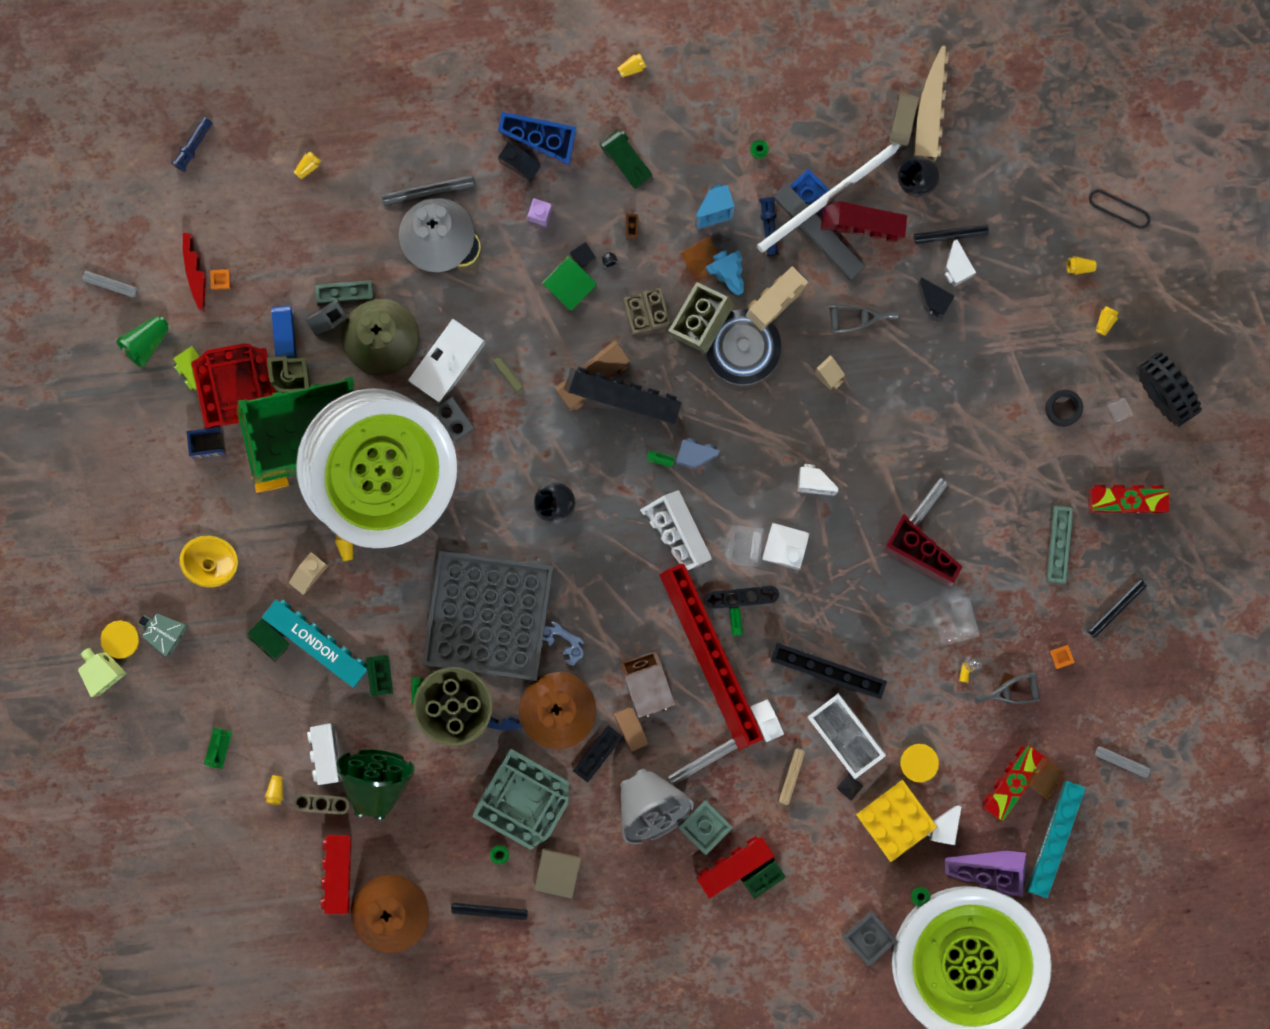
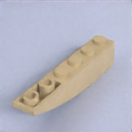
M946 46L941 47L932 65L920 98L915 122L913 156H925L934 162L937 156L941 155V145H938L939 137L942 138L943 126H940V119L944 117V108H941V102L945 101L946 89H943V82L947 80V71H944V64H948L949 52H946Z

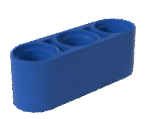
M292 306L272 307L275 357L296 358Z

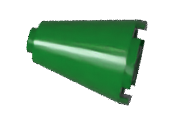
M155 316L116 340V344L120 350L124 348L125 355L134 364L144 368L167 334L169 323L162 316L160 318Z

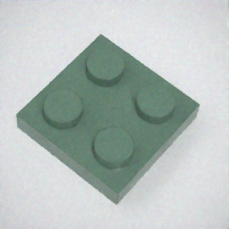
M705 800L678 828L707 855L733 827Z

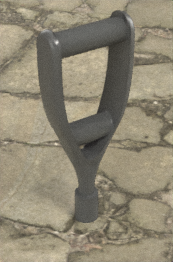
M857 305L829 306L832 334L857 331L884 318L898 319L897 311L879 313ZM838 309L860 310L862 325L840 330ZM869 314L873 315V317H874V318H873L872 320H870V321H869Z
M1032 672L1014 677L988 695L975 696V703H983L986 700H997L1014 704L1040 701L1041 697L1039 696L1037 683L1038 674ZM1029 678L1032 698L1011 700L1009 686L1017 681Z

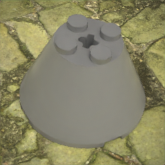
M431 198L417 203L405 214L399 228V243L405 257L419 269L428 272H444L457 267L470 253L474 242V226L468 213L459 204L444 198Z
M646 769L636 772V776L620 783L622 837L630 844L642 843L641 840L649 837L652 841L669 833L689 816L687 812L690 808L692 810L694 807L693 801L689 796L654 772H647Z

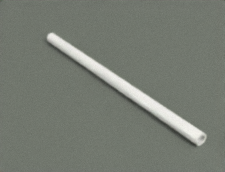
M892 143L757 244L759 251L763 253L903 148L904 145Z

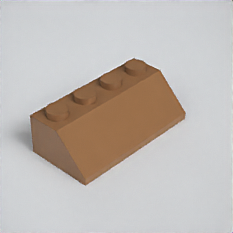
M613 341L582 367L588 369V373L595 375L596 372L607 375L606 378L613 380L616 374L619 373L621 375L629 369L630 361L618 343ZM566 379L555 388L556 394L570 411L573 409L578 410L585 404L583 401L587 398L565 391Z

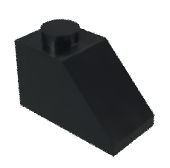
M507 142L498 156L499 163L532 182L541 167L526 152L510 142Z
M921 277L918 286L924 308L931 317L942 319L955 296Z

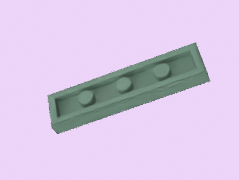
M1053 506L1046 582L1066 584L1073 518L1072 507Z

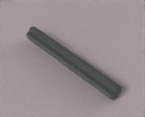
M467 176L382 194V201L384 205L473 187L475 186L473 176Z

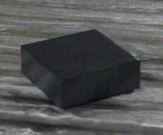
M586 242L570 252L575 262L581 268L596 259Z

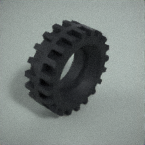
M1161 352L1156 353L1136 368L1138 370V379L1143 384V389L1155 403V407L1159 408L1161 414L1166 416L1169 422H1173L1175 426L1180 427L1201 412V402L1197 399L1198 395L1194 392L1192 384H1189L1188 378L1181 373V369L1178 366L1176 367L1171 359L1169 360L1165 354L1163 355Z

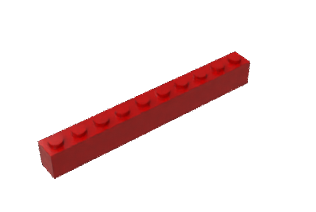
M681 563L659 574L738 750L763 740L762 733L685 564Z

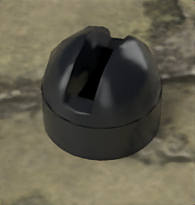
M607 252L602 257L604 268H610L618 264L617 257L612 252Z

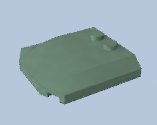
M510 748L475 807L472 817L532 850L536 845L550 837L567 807L569 781Z

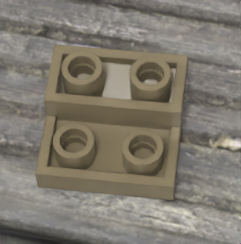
M661 288L643 291L640 294L622 298L631 335L671 324Z
M543 849L534 890L572 898L581 857Z

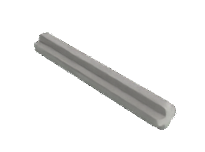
M734 739L727 741L669 775L668 779L671 784L675 785L736 749L737 746Z

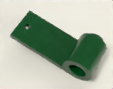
M616 130L599 145L604 153L614 161L632 187L636 189L649 179L652 173L628 143L629 138L625 132Z

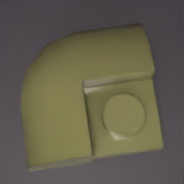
M286 357L267 358L269 380L275 390L280 393H287L309 388L305 357L286 359Z

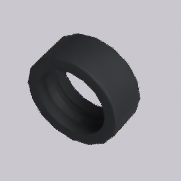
M1063 389L1055 392L1046 402L1045 411L1048 419L1056 426H1071L1079 420L1083 413L1082 399L1072 390ZM1067 397L1074 402L1075 413L1071 418L1060 419L1055 415L1053 405L1058 398Z

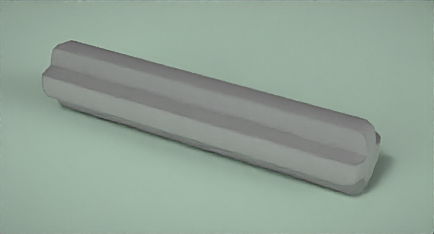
M85 271L82 280L133 298L136 297L138 289L134 286L89 271Z
M940 478L909 519L914 525H919L947 487L948 483L944 479Z
M1101 746L1095 751V756L1144 778H1147L1150 774V768Z

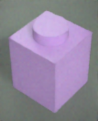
M533 198L527 216L528 221L547 226L552 211V204Z

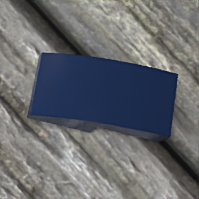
M511 716L508 719L504 718L501 725L498 724V719L491 717L487 725L488 728L506 731L522 728V725L519 724L520 720Z

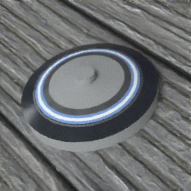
M737 309L729 313L706 353L708 364L713 372L724 381L734 385H752L764 380L777 366L781 354V339L775 325L771 322L761 331L746 316L749 309Z

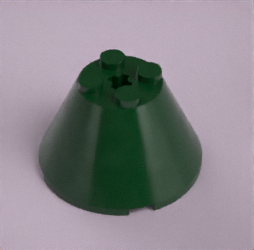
M377 749L359 750L358 754L350 755V752L340 756L336 762V770L351 806L355 811L354 815L358 817H374L378 820L385 819V815L391 812L413 777L415 770L414 764L411 761L409 763L406 762L404 756Z

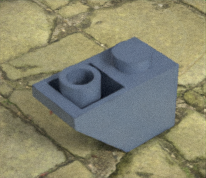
M687 438V441H682L676 464L696 469L718 457L720 450H716L717 447L714 445L706 444L703 446L698 444L699 441Z

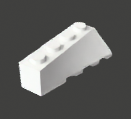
M679 490L664 495L640 509L642 514L647 515L651 520L649 523L653 529L657 528L660 532L664 544L667 543L671 547V553L679 564H685L687 571L701 566L712 559Z

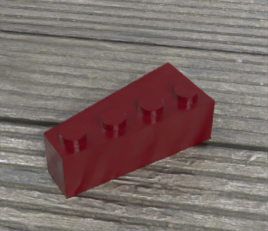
M840 201L822 208L820 229L869 236L873 239L883 238L888 242H898L899 239L905 238L907 215Z
M904 513L883 549V552L948 587L955 583L963 568L945 550H942L933 539L925 535L917 525H914Z

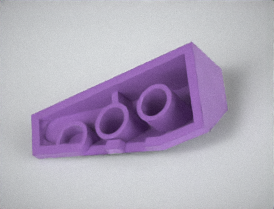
M1000 851L945 859L946 875L966 882L974 881L980 883V887L987 888V886L998 890V893L1003 895L1023 897L1026 853Z

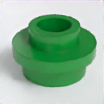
M756 140L750 146V153L756 159L765 158L769 152V146L763 140ZM761 146L763 151L758 152L756 147Z
M497 845L491 849L490 859L495 864H504L509 859V851L505 846ZM498 851L503 852V857L500 859L496 857Z
M917 887L911 892V901L916 906L921 907L930 901V893L924 887ZM919 893L924 894V899L921 901L917 899Z

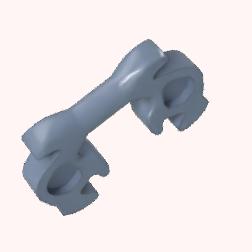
M552 621L551 623L555 628L545 626L543 641H548V645L552 646L555 641L553 635H560L569 641L572 647L566 648L563 656L568 654L570 660H565V663L575 666V663L583 657V650L578 644H584L583 639L572 635L563 629L559 623Z

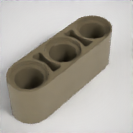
M900 93L889 139L890 143L908 146L918 97Z
M299 794L293 800L295 809L303 812L346 814L351 809L349 799L342 796ZM301 797H305L308 801L305 808H301L298 804ZM321 798L327 801V807L323 810L317 804ZM340 800L346 802V809L344 811H340L337 808V803Z

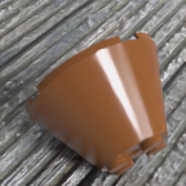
M562 672L548 673L540 676L537 681H533L523 693L519 707L520 721L527 735L537 744L549 749L570 748L580 743L590 733L596 719L595 699L588 686L579 678ZM556 705L562 707V711L559 712L558 716L552 713V709Z
M382 875L368 881L356 894L351 908L352 925L359 939L369 948L382 953L401 952L413 946L423 935L429 919L428 903L422 890L412 881L398 875ZM385 910L387 911V913H391V917L389 919H387L384 915Z

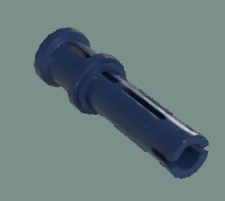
M205 117L202 118L186 145L180 147V153L176 159L171 161L174 167L186 172V166L191 159L195 158L194 152L213 125L212 121Z
M772 197L758 200L761 203L762 215H760V219L764 221L765 238L770 235V231L771 234L776 231L775 219L777 213H775L774 209L775 200ZM777 242L767 249V256L779 255Z

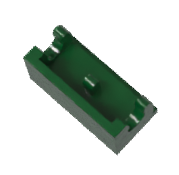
M262 618L247 633V638L274 662L287 651L290 645Z
M389 655L366 657L370 696L393 694Z
M771 858L740 880L752 897L756 899L786 878L776 861Z

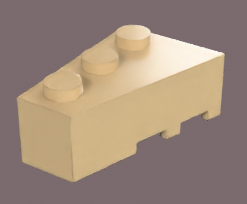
M793 266L783 276L780 275L773 282L774 285L770 289L767 287L760 294L761 298L758 301L753 300L747 307L749 310L746 316L761 331L800 296L808 284V281Z

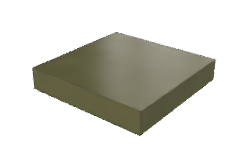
M501 357L494 360L495 367L518 396L523 394L522 384Z

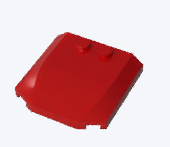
M247 343L209 349L191 362L205 429L240 424L237 415L238 401L245 399L250 401L272 396L273 393H276L269 380L267 349L254 347Z

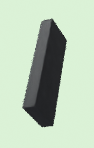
M608 725L573 769V772L588 783L622 740L623 736Z

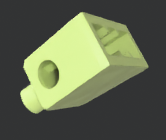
M88 648L80 654L86 663L78 671L91 697L101 695L126 675V672L106 652L95 655L91 648Z

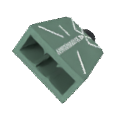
M156 614L153 620L143 615L138 625L147 629L143 638L166 657L171 656L188 628L186 624L160 614Z

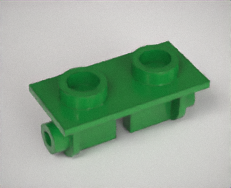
M213 727L203 765L223 769L232 736L231 731Z

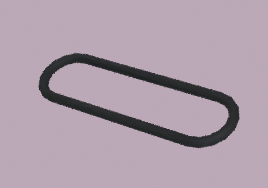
M1094 190L1089 195V202L1093 207L1134 227L1141 229L1147 227L1150 223V216L1146 211L1103 190ZM1096 192L1102 193L1144 213L1148 219L1147 223L1143 226L1137 225L1095 205L1092 202V195Z

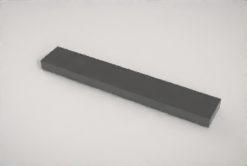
M788 184L772 197L791 218H794L808 207ZM813 214L799 225L849 280L853 279L865 267L832 231L820 229L821 219L816 214Z

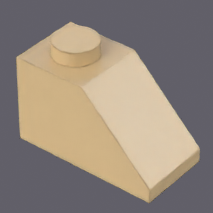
M831 355L817 367L814 373L829 390L833 387L837 389L844 382L845 374Z
M311 552L299 565L289 584L304 595L326 570L328 565Z

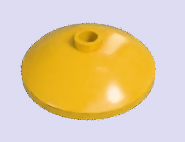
M200 536L190 540L183 547L179 564L184 576L192 583L202 587H218L233 578L237 570L238 558L234 548L225 540L215 536Z

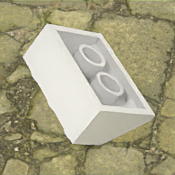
M335 724L310 727V732H307L308 741L312 743L313 751H310V758L312 763L315 762L316 770H313L314 782H317L318 785L341 782L336 770V762L340 756Z

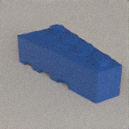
M506 112L501 113L499 133L570 166L577 133L575 126Z

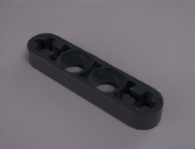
M774 586L713 591L706 595L704 602L709 609L772 604L778 600L779 591ZM769 589L772 590V593H776V596H773V600H769V597H762L763 601H759L760 594L758 590H762V594L768 593ZM749 591H753L757 595V599L754 602H749L746 599V594ZM720 594H724L723 600L725 605H721L722 601L716 602L715 606H712L707 601L711 598V595H714L717 599L721 598ZM728 594H736L738 601L735 604L728 603Z

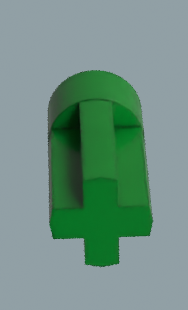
M649 450L646 461L672 468L675 457Z
M740 608L730 609L732 636L743 635Z
M412 677L411 704H414L416 692L422 684L423 678Z

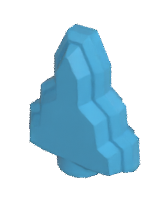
M724 250L713 256L714 262L705 267L710 276H715L719 282L725 283L728 289L735 295L742 294L744 292V282L740 276L743 270L740 263L742 261L740 251L728 254Z

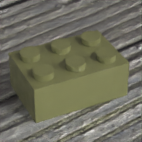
M696 282L668 331L675 339L706 354L734 304L728 296Z

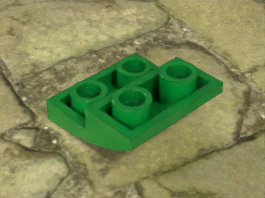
M569 256L542 282L551 294L557 297L569 311H572L597 285Z

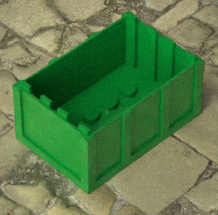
M353 376L345 378L343 381L324 385L315 384L306 389L282 394L280 392L273 393L272 396L246 401V399L238 401L237 415L254 485L297 475L298 451L307 428L318 413L327 405L346 394L354 392Z

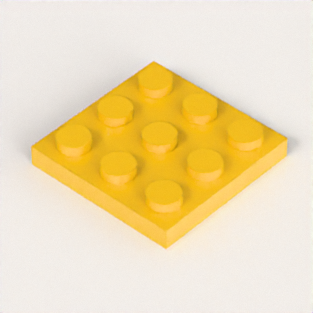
M901 780L856 814L890 862L938 828L904 780Z

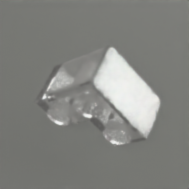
M970 599L948 605L953 623L935 628L940 647L980 637Z

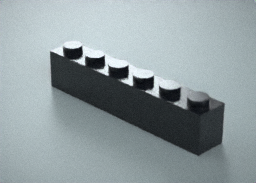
M580 366L577 369H570L564 388L568 393L675 424L682 402L677 400V396L666 393V396L659 394V390L653 388L644 390L641 389L642 385L631 382V385L624 384V380L613 377V380L606 378L607 375L596 372L594 375L588 373V369Z
M776 643L770 659L771 663L877 700H881L887 683L883 679L780 643Z

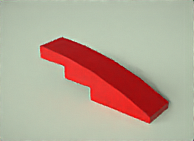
M182 233L183 258L189 287L198 309L201 312H205L207 274L204 271H199L200 255L197 252H193V236L190 233Z

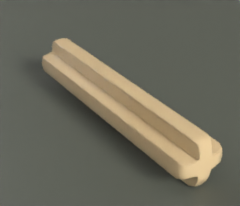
M795 749L779 799V802L788 805L790 803L805 755L804 750Z

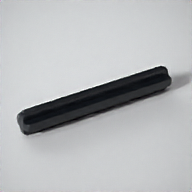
M978 225L914 234V242L917 245L986 236L989 234L988 225Z
M1139 579L1088 630V633L1093 638L1097 637L1147 587V584L1142 579Z
M453 903L451 905L452 914L527 920L528 910L460 903Z

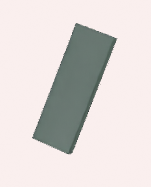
M372 280L315 285L317 305L330 304L336 299L340 303L374 300Z

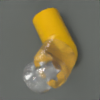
M972 658L965 662L961 668L959 681L968 683L970 673L982 668V661Z

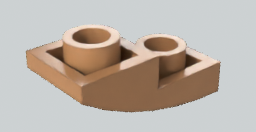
M632 707L614 714L630 752L648 745L643 729Z

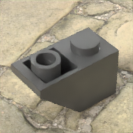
M336 299L305 320L314 334L319 335L346 320L348 314L338 299Z

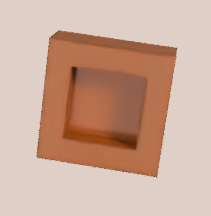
M229 269L210 270L211 290L231 289Z
M1069 645L1049 651L1055 669L1075 663Z

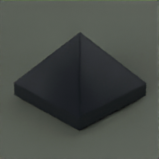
M848 774L836 789L852 801L863 788V785Z

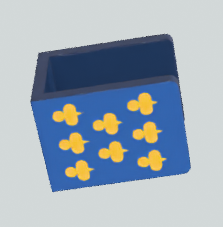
M215 427L186 431L188 452L192 459L226 455L223 449L195 452L194 437L224 433L222 428Z

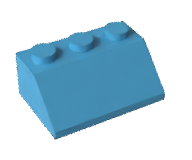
M718 184L713 186L712 190H709L696 214V230L733 219L735 206L728 185Z

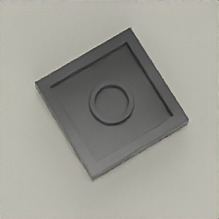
M872 911L843 936L844 940L868 967L898 941Z

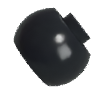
M916 155L906 159L898 171L900 187L905 193L913 197H923L930 194L936 188L939 181V170L936 164L925 156Z
M547 483L535 494V511L547 523H562L573 514L575 509L574 494L563 483Z

